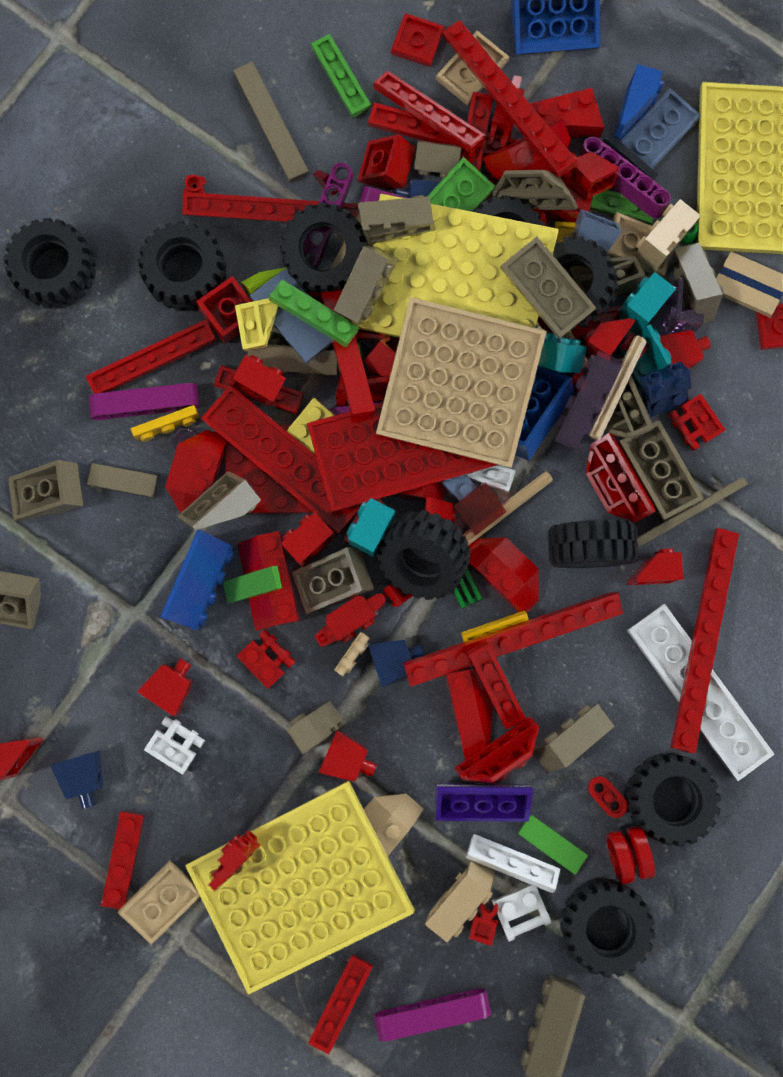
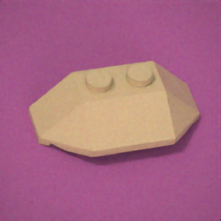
M407 793L373 797L364 808L387 857L409 832L424 810Z

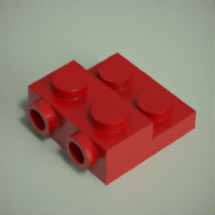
M247 831L243 836L236 835L220 850L223 855L217 861L221 865L211 874L214 879L208 884L214 892L228 881L261 846L257 842V837L251 831Z

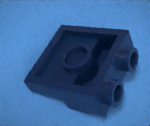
M682 362L671 364L666 368L640 378L643 401L650 417L689 401L688 389L691 388L690 370Z

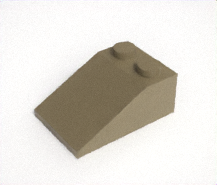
M56 460L8 477L14 521L64 513L83 507L77 463Z
M227 471L177 517L192 529L198 530L244 516L246 513L252 512L261 499L246 480Z
M347 547L292 572L306 614L374 590L362 552L355 547Z

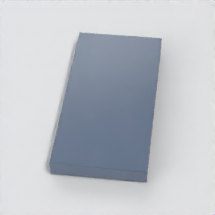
M670 88L620 141L653 169L699 121L700 113Z
M284 269L252 293L250 297L253 301L269 298V295L281 280L286 281L305 294L307 293L289 275L288 271ZM278 307L273 325L306 364L333 344L331 338L281 307Z

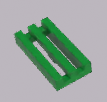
M468 568L464 575L475 597H471L463 579H461L459 584L468 600L464 602L458 589L455 588L454 595L461 609L482 599Z

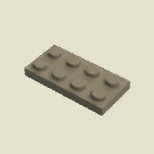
M535 237L500 267L558 339L563 337L596 309L594 304L538 237Z

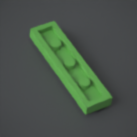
M328 34L311 43L313 52L351 117L354 118L370 110L371 104L331 35Z
M281 280L269 295V301L345 348L359 330V326L284 280Z

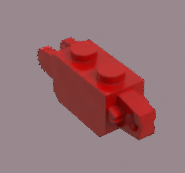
M514 75L512 83L524 96L525 90L520 89L522 77ZM498 104L492 119L487 143L492 144L497 134L502 136L500 147L503 148L506 146L508 138L511 137L515 124Z
M380 593L365 600L363 596L357 595L327 615V625L314 636L319 645L324 647L337 640L338 642L343 640L346 643L356 636L355 631L360 627L363 630L375 623L373 619L376 617V614L374 612L385 605V596Z

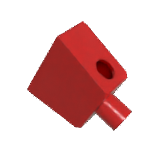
M588 152L580 157L571 153L576 158L578 166L567 172L565 178L583 199L588 200L614 187L620 170L618 166L593 152Z
M692 330L660 336L663 348H666L671 355V364L682 362L688 369L699 364L704 359L702 351L711 347L707 336L696 339Z
M182 658L179 659L174 668L168 664H163L137 692L172 716H178L193 684V681L185 676L192 665Z
M337 730L319 773L356 781L359 772L372 777L377 764L365 759L368 752L367 748Z

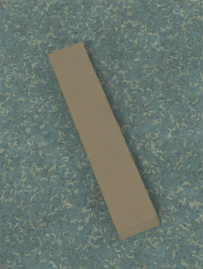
M250 62L233 70L289 183L308 175V169L254 63Z
M739 478L637 537L638 547L746 486L748 483L745 478Z

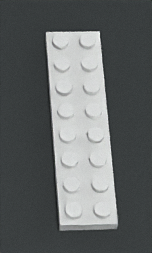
M662 604L627 629V632L679 702L692 640L667 606ZM712 669L700 732L735 781H739L775 754Z

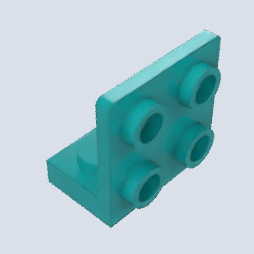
M651 324L647 325L639 334L650 347L637 361L631 374L637 386L641 385V377L666 368L671 364V355L666 348H663L660 342V335L656 329L652 328ZM620 345L617 349L621 357L624 358L627 351L619 349L622 346Z

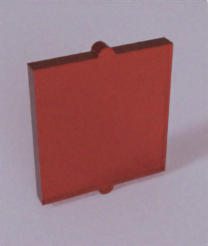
M486 482L482 483L454 505L463 518L462 522L468 525L474 535L480 533L506 513V510L498 500V495L492 492Z

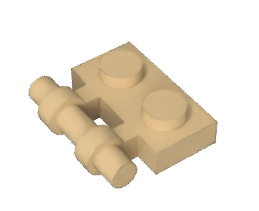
M360 632L334 670L342 676L345 673L349 674L356 664L354 660L358 654L362 655L368 647L369 643L367 641L370 638Z

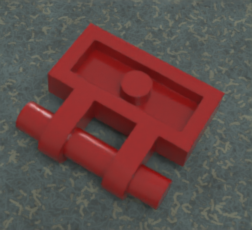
M702 394L681 406L685 413L683 416L680 417L676 410L668 414L673 421L671 423L674 429L677 428L684 438L682 439L685 445L688 444L692 451L700 447L696 441L698 437H701L704 443H707L725 431V428ZM688 420L696 430L693 433L690 432L685 424Z
M264 629L258 635L264 641L263 644L259 646L253 640L237 657L269 689L285 674L279 666L284 662L291 668L296 661L290 656L291 653L287 649L284 650L278 644L277 638L273 634L270 635ZM269 647L278 656L274 661L265 652Z

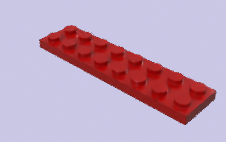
M230 385L202 416L203 422L311 512L316 513L338 534L342 532L359 511L362 504L332 512L316 455L233 386Z

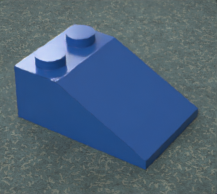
M637 64L627 87L614 134L616 138L621 140L648 112L650 105H655L664 81L660 80L663 71Z

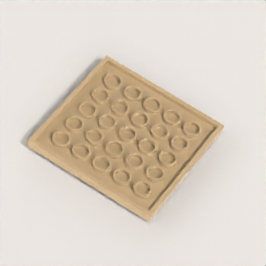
M410 297L376 434L512 468L546 331Z

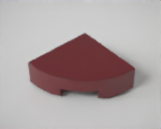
M317 170L312 175L324 189L329 174ZM332 191L330 195L334 196L339 191Z

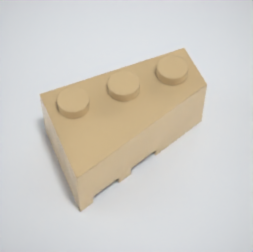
M681 199L675 205L670 204L662 214L665 217L661 221L657 220L649 230L651 233L647 237L643 236L636 245L638 251L634 257H637L638 260L653 272L658 269L701 216Z

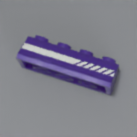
M436 784L435 819L436 821L529 822L533 788L528 784Z

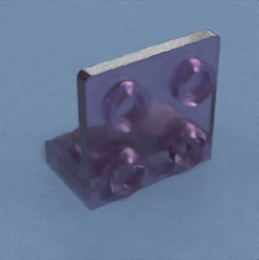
M678 278L674 285H672L676 289L664 303V306H667V313L663 316V327H666L665 334L692 330L695 333L704 323V314H698L694 310L682 312L684 278Z

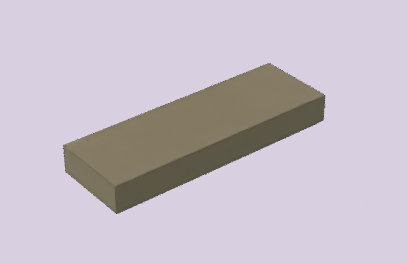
M92 463L87 485L154 498L159 476Z

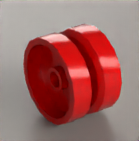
M637 825L627 828L625 837L618 830L606 834L610 860L621 885L633 883L635 873L641 880L654 878L655 867L651 849L641 827Z

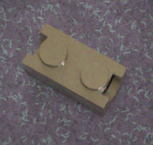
M419 140L414 169L419 170V174L431 175V172H438L440 177H445L459 162L461 147Z

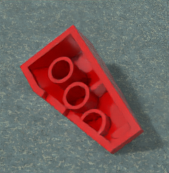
M475 668L445 675L465 760L490 744L493 704Z

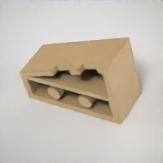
M469 860L468 868L463 874L459 872L455 878L457 881L448 891L444 892L428 913L425 925L446 942L452 936L456 938L463 930L464 922L466 920L471 921L478 912L477 907L481 903L486 904L492 896L491 887L495 872L491 868Z

